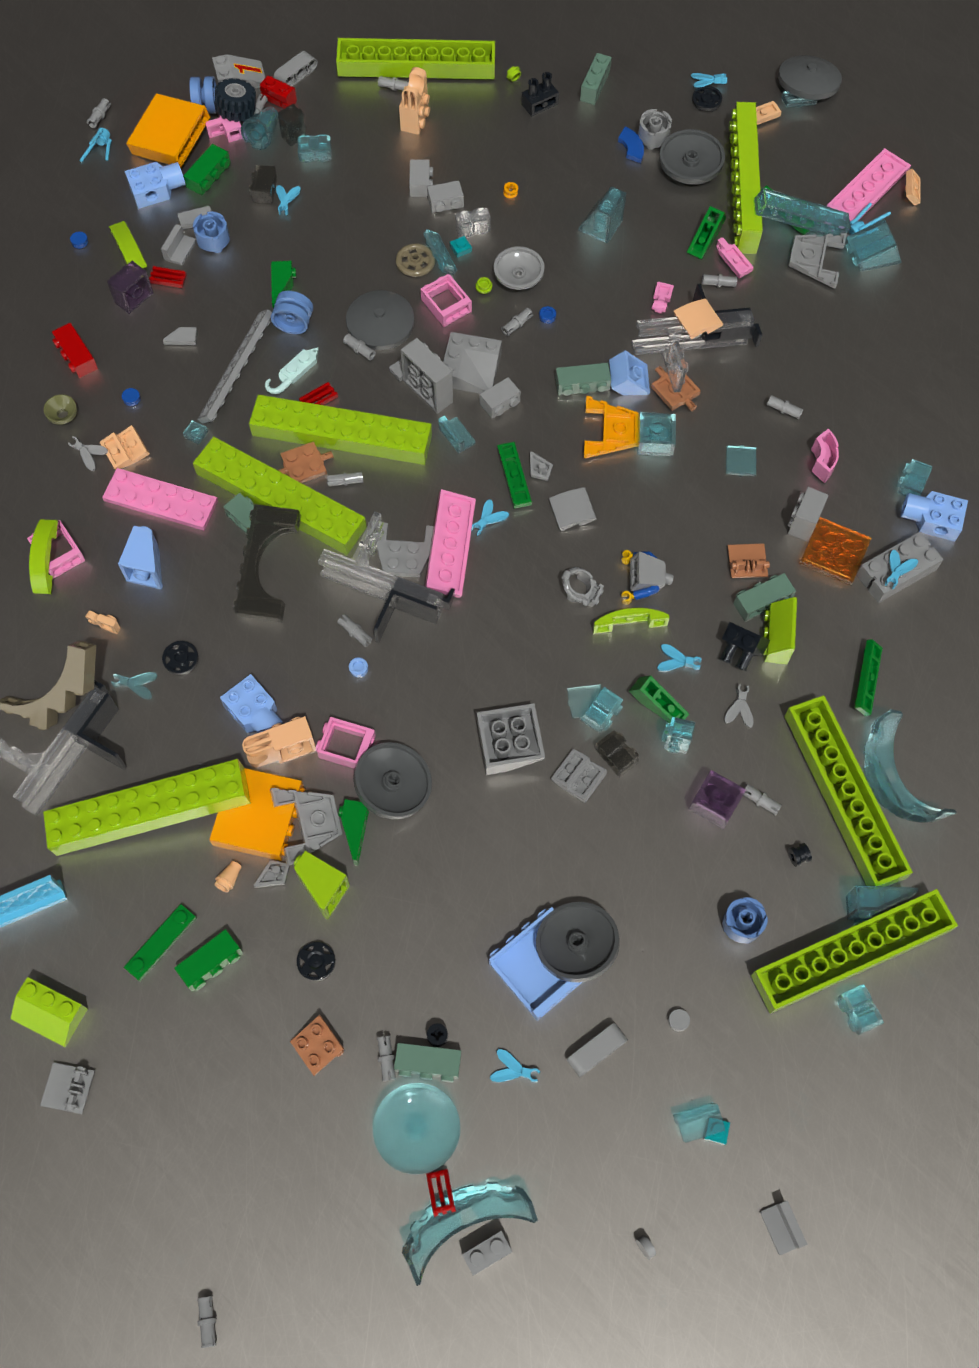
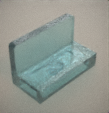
M445 416L438 419L439 430L458 454L475 444V439L457 417L450 421Z
M709 1103L673 1114L674 1121L679 1125L682 1139L685 1143L725 1131L719 1106L716 1103Z

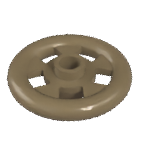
M418 243L404 246L396 255L397 268L403 274L410 277H421L428 274L434 268L436 262L433 251L429 247ZM422 253L427 254V257L424 258ZM407 257V262H402V258ZM425 262L427 266L424 268L421 267V265ZM408 267H414L415 270L408 269Z

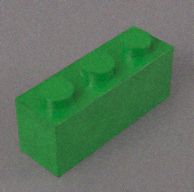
M211 144L183 175L186 188L200 195L209 190L211 185L219 179L220 175L231 164L228 151Z
M225 929L174 967V969L191 991H197L205 986V981L209 978L221 974L226 965L237 962L243 952Z

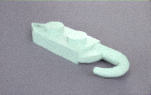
M318 347L310 350L303 349L279 372V379L282 383L277 388H271L269 386L271 379H267L265 382L267 392L279 394L302 377L317 363Z

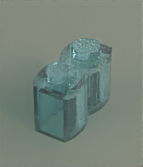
M304 135L298 137L299 161L312 162L317 160L325 162L331 160L330 136Z
M912 459L910 464L906 463L902 472L905 476L900 477L896 486L899 487L898 494L906 496L909 492L921 496L933 467Z
M604 687L581 721L599 733L603 729L607 731L613 722L610 720L613 714L617 716L622 710L623 706L620 704L623 699Z
M864 984L838 996V1006L843 1013L846 1012L849 1017L848 1025L852 1032H856L858 1036L884 1023Z

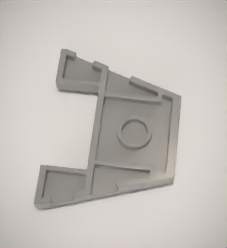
M841 233L833 236V234H826V236H817L816 234L795 235L788 266L836 289L839 272L822 269L826 246L843 249L847 233Z
M371 522L383 575L420 578L429 561L434 526H426L424 542L387 540L388 523Z
M279 788L270 789L274 807L295 804L303 844L283 848L287 866L294 864L298 855H302L304 851L312 853L343 834L334 795L281 790Z

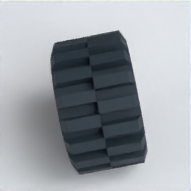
M237 78L224 79L223 82L220 81L215 87V110L218 115L234 122L245 121V119L248 120L250 117H253L256 110V91L250 83H246L245 80Z

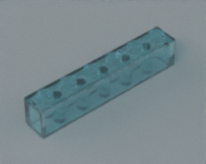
M762 188L754 198L755 212L758 216L824 235L833 234V236L841 233H848L851 229L849 213L766 188Z

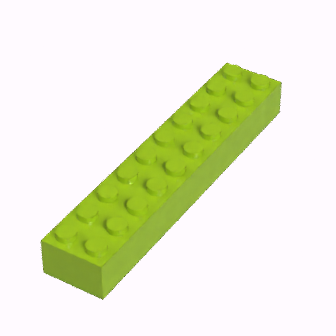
M338 38L337 73L338 76L345 77L383 76L409 78L412 68L419 67L426 71L427 78L494 79L495 41Z
M736 102L735 109H732L731 119L733 120L729 122V131H731L729 143L732 144L730 147V156H732L730 168L733 169L731 181H734L731 193L734 194L732 207H735L732 216L733 220H735L733 233H736L734 244L743 254H757L763 229L756 102Z
M264 395L257 396L249 422L252 436L303 445L314 442L316 447L421 465L426 463L432 438L431 423Z
M214 436L193 462L197 475L234 495L241 493L244 497H249L254 506L261 508L265 512L345 555H348L367 528L364 516Z
M823 695L789 707L784 717L869 892L907 879L913 872L825 696Z
M238 759L43 811L47 849L56 856L251 804L244 766Z
M935 889L754 971L751 977L769 1013L772 1014L949 933L958 924L938 889Z

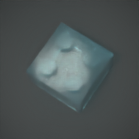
M640 412L637 454L673 456L676 445V414Z

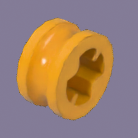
M514 182L506 183L503 190L504 196L506 198H515L518 194V185Z

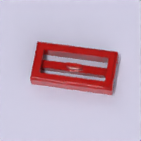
M152 267L153 272L151 271L149 283L176 288L183 287L186 271Z
M327 382L300 397L299 401L326 405L338 398V393Z
M448 1169L427 1173L426 1177L434 1217L438 1216V1213L447 1214V1211L450 1210L451 1212H456ZM443 1175L445 1177L446 1188L450 1203L447 1205L445 1204L443 1188L440 1176ZM435 1177L441 1203L439 1207L436 1205L432 1178Z

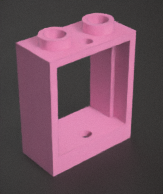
M450 274L439 277L436 281L421 288V300L443 327L472 312L471 299ZM448 289L458 302L441 311L432 298Z
M58 520L57 537L64 535L72 550L49 562V574L53 576V579L85 561L81 551L60 520ZM33 534L27 538L30 544L32 542Z
M330 717L329 722H325L322 733L324 735L322 740H318L316 751L320 759L355 769L361 756L373 746L376 738L375 730ZM335 729L363 738L355 760L327 752Z

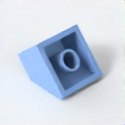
M626 350L609 359L611 387L614 391L623 396L650 394L648 366L646 363Z

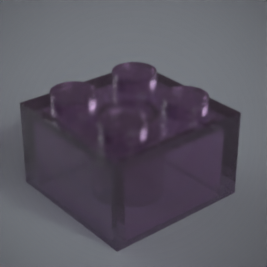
M134 261L125 265L107 281L115 304L128 314L154 294L147 272Z
M711 770L692 801L689 810L724 829L746 789Z

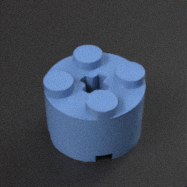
M210 211L206 215L202 216L200 214L195 218L193 228L199 248L209 252H222L230 240L228 226L223 215Z
M750 897L733 901L723 915V931L729 938L738 943L749 944L755 941L767 926L768 918L764 910L765 908L759 901Z

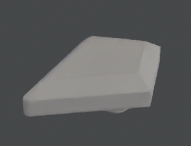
M531 451V477L548 481L553 464Z
M270 860L254 883V887L285 885L290 866H287V863Z

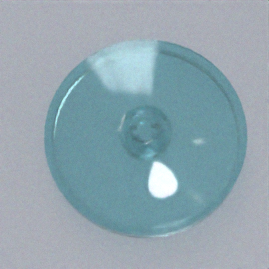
M422 1083L401 1086L387 1095L377 1109L373 1123L374 1142L382 1158L394 1169L411 1175L433 1172L443 1166L457 1148L460 1138V1119L457 1109L451 1099L434 1086Z

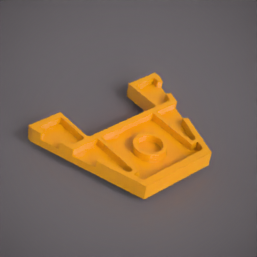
M586 396L585 413L604 414L603 442L585 441L584 458L638 446V412L618 405L614 407L607 404L606 401H597L591 396Z

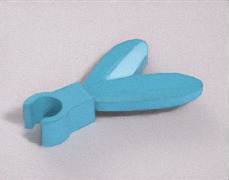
M702 73L691 74L692 78L700 80L694 83V87H704L712 83L726 84L728 78L725 73L714 76Z
M278 185L276 187V193L281 202L278 206L279 215L283 210H285V215H288V203L299 195L301 191L300 186L293 187L287 194L282 186Z
M489 499L483 506L481 519L472 525L471 531L474 528H478L477 536H479L486 527V524L504 521L508 518L509 513L500 511L492 514L493 502Z
M892 550L889 555L892 574L887 578L885 586L889 582H893L892 589H895L899 576L913 570L917 566L918 560L909 559L901 564L899 553L896 550Z
M668 644L661 645L663 653L672 658V660L660 663L657 667L659 671H671L684 665L694 670L700 669V665L694 664L696 661L701 662L702 659L700 657H685L673 646Z
M502 1049L497 1050L498 1058L509 1069L494 1072L490 1076L491 1081L499 1083L523 1077L533 1083L538 1082L537 1079L531 1078L532 1072L540 1073L538 1069L524 1068L509 1052Z

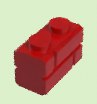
M269 75L260 83L262 98L265 95L268 102L287 111L295 105L297 98L294 87Z

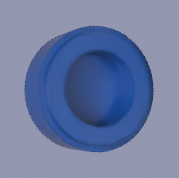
M75 232L70 237L74 248L81 249L88 244V238L84 232Z
M550 306L541 308L539 312L540 321L545 324L553 323L556 319V310Z
M128 388L122 393L123 402L127 406H135L140 402L141 397L138 390Z

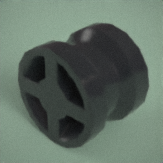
M805 843L799 844L797 848H788L789 858L795 867L800 866L803 862L809 863L812 861L811 852Z
M436 1023L429 1027L427 1039L430 1045L442 1047L446 1044L448 1032L444 1025Z

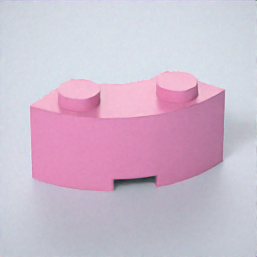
M829 429L815 439L811 449L816 457L812 472L823 483L832 475L839 458L837 439Z

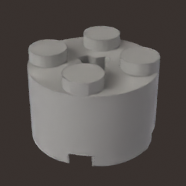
M650 109L642 114L639 122L638 136L647 149L653 150L661 147L664 140L670 136L672 126L670 115L663 110L658 112L657 109Z

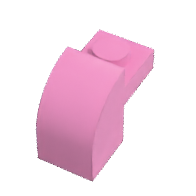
M218 115L219 118L206 122L209 139L225 134L229 143L244 138L239 121H229Z

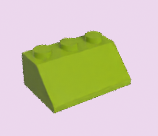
M797 597L771 603L768 610H765L764 621H767V624L763 629V637L769 639L770 642L763 654L765 655L764 662L788 664L795 650Z
M27 977L15 997L11 1019L66 1047L88 1009L82 1004Z

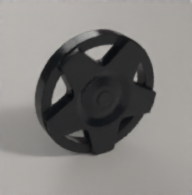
M712 86L699 87L694 91L692 101L698 110L713 112L720 107L722 94Z
M187 641L171 643L165 648L162 655L163 665L170 673L175 675L190 673L196 667L199 660L195 646ZM175 646H179L177 650H174L172 648ZM188 647H190L194 652H188ZM166 656L170 659L168 663H166Z
M309 943L298 953L297 968L300 974L307 980H324L331 975L335 968V954L325 943ZM313 947L312 951H307V949ZM324 948L327 949L330 952V954H325ZM301 959L305 962L302 968L300 965ZM331 964L330 969L326 972L325 967ZM314 972L318 977H311L308 975Z

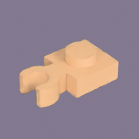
M88 611L85 616L88 618L89 623L99 625L100 628L114 634H118L121 629L117 619L111 615H98L93 611Z

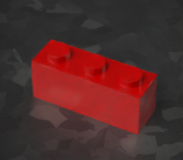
M71 322L52 331L54 336L52 341L57 349L60 348L62 350L60 354L64 361H69L68 367L72 373L76 372L78 377L81 378L98 369L94 358Z

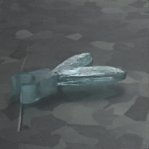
M147 672L130 679L119 674H113L115 679L120 680L117 683L112 681V686L129 687L143 699L152 698L150 691L143 684L154 681L157 678L156 673Z

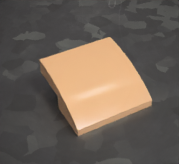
M706 299L688 303L674 310L675 316L691 339L705 331L709 334L723 326L722 321Z
M132 425L118 435L113 432L100 441L101 446L108 449L106 455L115 470L136 463L150 454L137 430Z

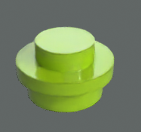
M513 66L507 71L508 80L514 82L519 79L522 74L519 66Z
M481 277L476 282V290L482 294L489 293L492 290V282L487 277Z

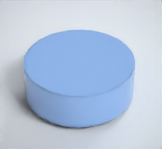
M354 658L349 663V671L354 677H363L368 672V664L363 658Z

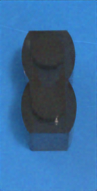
M615 730L596 743V751L618 777L624 775L639 762L637 751L626 745L625 737Z

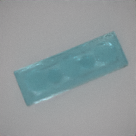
M427 229L423 235L426 239V244L432 251L433 257L439 264V269L444 273L454 275L458 270L439 233Z

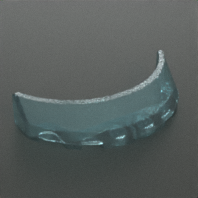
M890 709L875 719L871 726L872 730L868 741L864 745L863 754H865V777L877 801L884 808L894 813L895 816L913 822H934L957 814L954 809L945 808L942 810L924 804L915 798L901 781L895 766L893 747L896 730L903 713Z
M487 1182L486 1186L474 1187L473 1184L452 1191L456 1212H451L450 1210L444 1215L443 1213H438L436 1217L433 1215L432 1205L430 1204L425 1209L426 1213L419 1221L415 1220L411 1225V1232L406 1244L402 1248L403 1257L416 1286L421 1284L424 1270L433 1254L443 1243L461 1230L483 1221L498 1218H515L532 1223L538 1222L533 1203L524 1189L515 1186V1188L500 1186L498 1182ZM448 1195L444 1196L445 1204H450ZM440 1198L436 1200L437 1207L441 1206Z

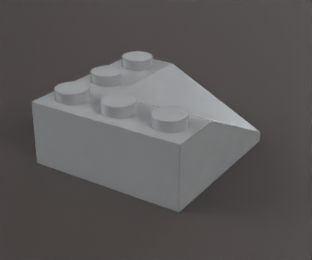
M451 332L443 363L445 365L448 364L453 371V389L481 394L493 387L501 357L502 340Z
M418 338L401 349L403 381L438 414L453 403V371L448 364L445 365L440 357L433 353L427 344L421 342Z
M535 703L477 712V725L486 775L507 772L545 759Z

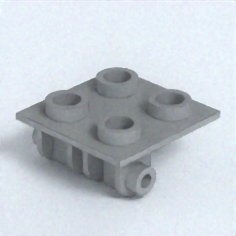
M53 1062L40 1106L82 1114L95 1071L80 1066L74 1067Z

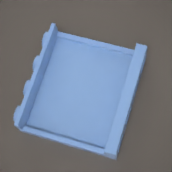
M553 907L549 910L543 909L536 916L537 920L533 923H526L521 928L522 932L518 936L512 935L505 942L506 946L501 950L499 948L495 949L489 955L491 957L489 965L536 1021L542 1018L582 983L568 982L555 977L547 971L538 956L536 948L537 932L543 919L554 910Z

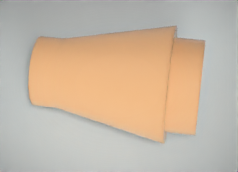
M231 861L215 878V886L223 892L232 890L242 868L241 865Z

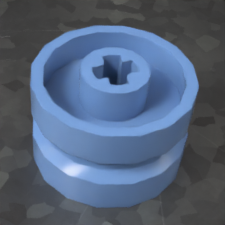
M199 76L190 77L191 102L204 105L209 114H217L215 110L216 81L214 76H205L203 83Z
M282 291L276 298L271 314V322L283 332L302 334L308 328L309 319L314 309L313 304L309 298L301 293Z

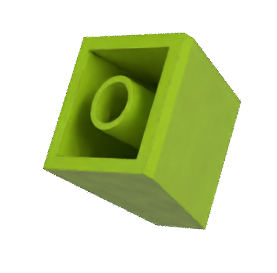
M304 851L294 861V870L323 917L328 920L350 887L347 875L309 852Z

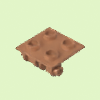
M764 544L727 545L731 578L768 577L767 568H769L770 563L766 561Z
M321 1015L316 1017L290 1041L313 1076L320 1072L336 1056L340 1057L344 1053V1047Z

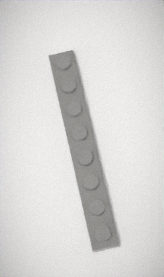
M269 309L258 313L197 420L202 424L212 422L217 417L216 412L225 403L224 399L233 389L234 381L240 377L242 367L248 363L247 358L256 349L255 344L262 338L264 329L271 322L272 312Z

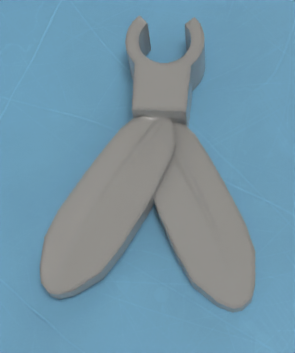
M72 436L76 443L73 445L69 442L68 445L78 449L86 467L94 471L96 464L92 455H105L108 453V449L100 445H84L80 439Z
M739 684L737 688V701L727 711L724 722H732L740 713L744 724L751 728L754 719L746 703L749 685L746 687V691L742 692L740 690L741 684Z

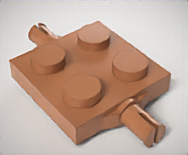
M661 366L655 369L660 378L651 384V388L672 411L682 405H686L691 411L697 408L692 399L699 396L701 390L680 367L670 372H665Z
M311 442L280 453L284 468L278 471L300 483H305L327 475L324 461L334 457L332 451L321 454L317 450L315 443Z

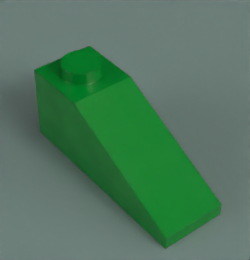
M712 206L709 207L687 251L688 254L701 260L703 259L726 220L725 212Z
M292 261L271 262L273 308L278 294L282 291H291L294 286V278H297L296 267L293 268Z
M651 675L639 677L629 690L642 705L675 728H679L689 715Z
M345 799L344 805H340L338 816L341 817L354 865L358 866L369 809L360 801Z

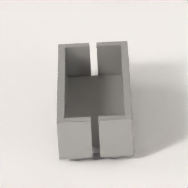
M919 532L862 564L856 576L865 587L870 585L873 578L875 579L868 591L877 603H880L936 571L944 559L934 547H929L931 543L922 532ZM892 550H896L899 553L901 564L909 559L918 560V564L913 570L899 576L895 589H892L893 582H889L885 586L887 578L892 574L889 562V555Z

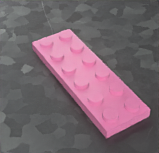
M884 148L827 204L826 210L850 225L849 222L855 219L869 203H872V206L863 214L864 216L906 174L911 165Z
M119 468L116 469L102 497L105 502L205 531L218 503V498Z
M442 489L439 492L425 590L449 595L451 588L455 589L456 598L462 596L475 498Z

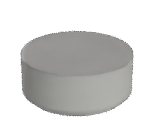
M682 1009L672 1011L668 1018L669 1026L675 1031H684L690 1024L688 1013Z
M645 1235L636 1239L639 1249L647 1259L650 1260L656 1255L654 1246Z

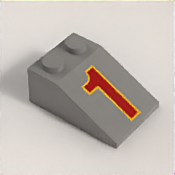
M228 54L212 57L218 83L220 81L223 82L224 79L237 78L245 80L246 83H250L256 89L260 88V83L265 79L262 63L259 60Z

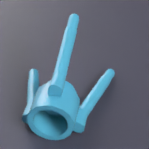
M98 129L95 136L89 142L90 146L82 155L80 162H83L96 143L100 146L107 144L105 160L108 161L112 140L107 129Z
M869 203L855 219L849 222L848 231L853 238H859L862 235L873 232L878 227L868 230L866 228L889 216L891 212L889 211L867 224H864L863 221L859 222L858 220L872 206V203Z

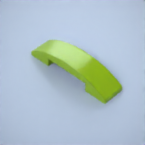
M40 519L33 534L29 556V574L31 588L35 594H51L53 576L48 575L51 541L57 537L58 520Z
M622 609L604 615L595 621L593 634L612 632L613 625L648 621L649 628L667 626L670 617L669 614L654 609Z

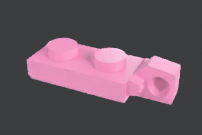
M723 237L717 240L716 247L719 255L738 278L753 271L752 264L735 244H728Z

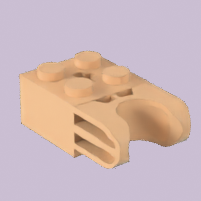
M419 67L412 68L409 75V84L402 91V100L399 105L401 131L418 135L421 128L423 129L425 126V118L430 114L427 74L425 70Z
M305 716L302 718L295 717L285 724H275L268 730L248 736L242 743L248 762L253 767H261L275 761H279L281 764L316 751Z

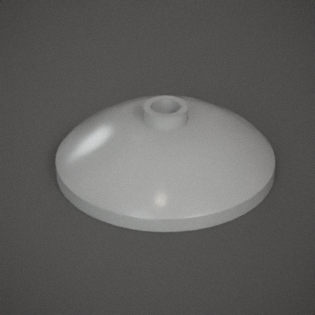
M511 247L502 251L496 257L494 274L497 280L508 288L516 290L528 289L535 286L542 279L544 262L541 256L530 248Z

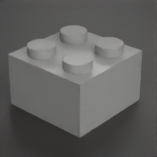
M810 487L807 488L806 493L802 492L788 523V526L791 527L788 534L809 542L829 495Z

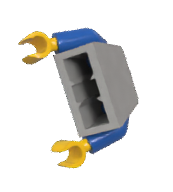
M629 550L623 551V558L621 560L625 565L630 564V591H633V593L624 591L621 594V597H629V599L622 601L624 605H629L634 598L638 600L658 593L665 584H672L673 574L666 573L665 562L658 559L650 551H639L631 554Z

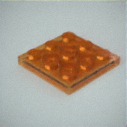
M820 517L800 561V565L852 585L872 538Z

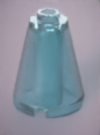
M266 107L245 120L241 126V135L245 142L252 144L254 149H266L272 141L279 120L278 111L273 107Z

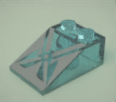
M855 886L846 895L847 920H854V923H862L898 907L918 893V888Z

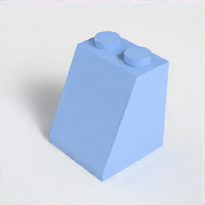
M133 526L118 565L127 582L162 590L160 552L153 532L146 526Z

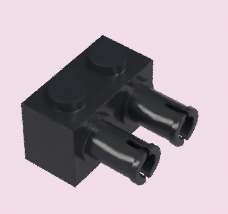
M550 72L542 74V83L540 84L536 78L529 79V88L522 92L521 105L531 117L558 105L559 92L551 83L552 74Z
M729 622L722 637L727 645L719 659L731 664L737 648H742L743 652L735 667L747 671L753 656L763 657L770 640Z

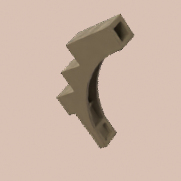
M80 640L68 645L63 672L56 685L45 696L33 700H22L6 696L0 699V710L8 714L21 715L22 718H30L29 725L35 726L40 730H48L50 727L58 724V713H65L76 707V695L82 696L94 689L96 645Z

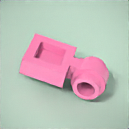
M657 282L652 310L660 314L662 312L665 313L667 302L670 303L674 285Z

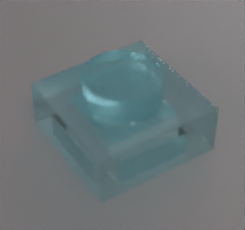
M192 420L183 432V436L200 444L208 433V428Z

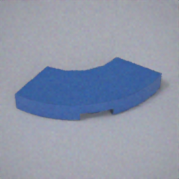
M624 127L618 137V142L627 149V159L641 164L644 155L643 142L633 130Z

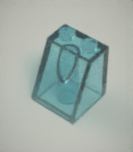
M611 186L592 207L578 228V231L608 243L623 221L626 192Z
M885 219L846 237L848 241L846 248L849 254H853L852 262L855 267H859L860 272L901 263L897 244Z

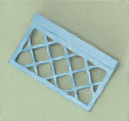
M48 875L1 895L0 928L67 900L62 882Z

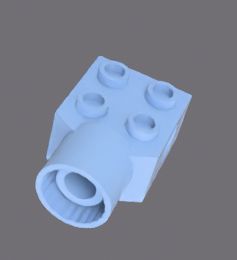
M153 162L125 171L138 209L170 200L172 189L186 185L178 162L166 166Z
M931 491L926 497L908 492L900 517L915 521L919 532L955 542L962 531L968 500Z
M251 674L220 697L223 706L246 733H260L270 729L275 724H285L276 714L277 707L275 701Z

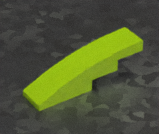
M125 221L109 226L130 271L134 272L147 267Z

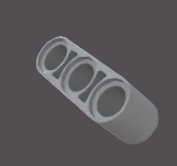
M302 51L278 68L274 73V78L293 87L316 69L318 61L306 51Z
M613 1023L573 1053L567 1061L577 1075L581 1077L622 1046L628 1039L618 1026Z

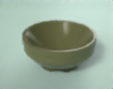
M64 394L49 398L43 409L46 418L57 425L70 422L77 414V406L74 399ZM63 411L68 412L66 417H58L59 413Z

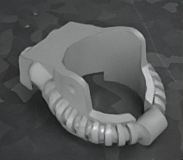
M573 567L568 571L565 570L562 575L564 591L568 594L567 599L571 602L582 603L584 606L593 607L599 603L600 599L598 598L604 592V585L601 583L597 585L596 581L592 579L593 576L581 567ZM576 574V578L586 585V594L577 593L571 588L570 576Z

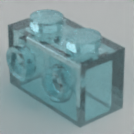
M672 717L671 722L666 723L665 730L663 731L661 741L665 742L664 749H668L671 753L681 752L686 754L692 741L695 722Z

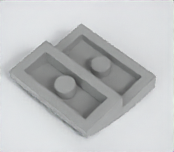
M586 488L566 491L549 498L561 531L577 524L581 527L597 519Z
M572 749L551 780L577 799L586 803L606 776L607 770L590 761L588 756Z

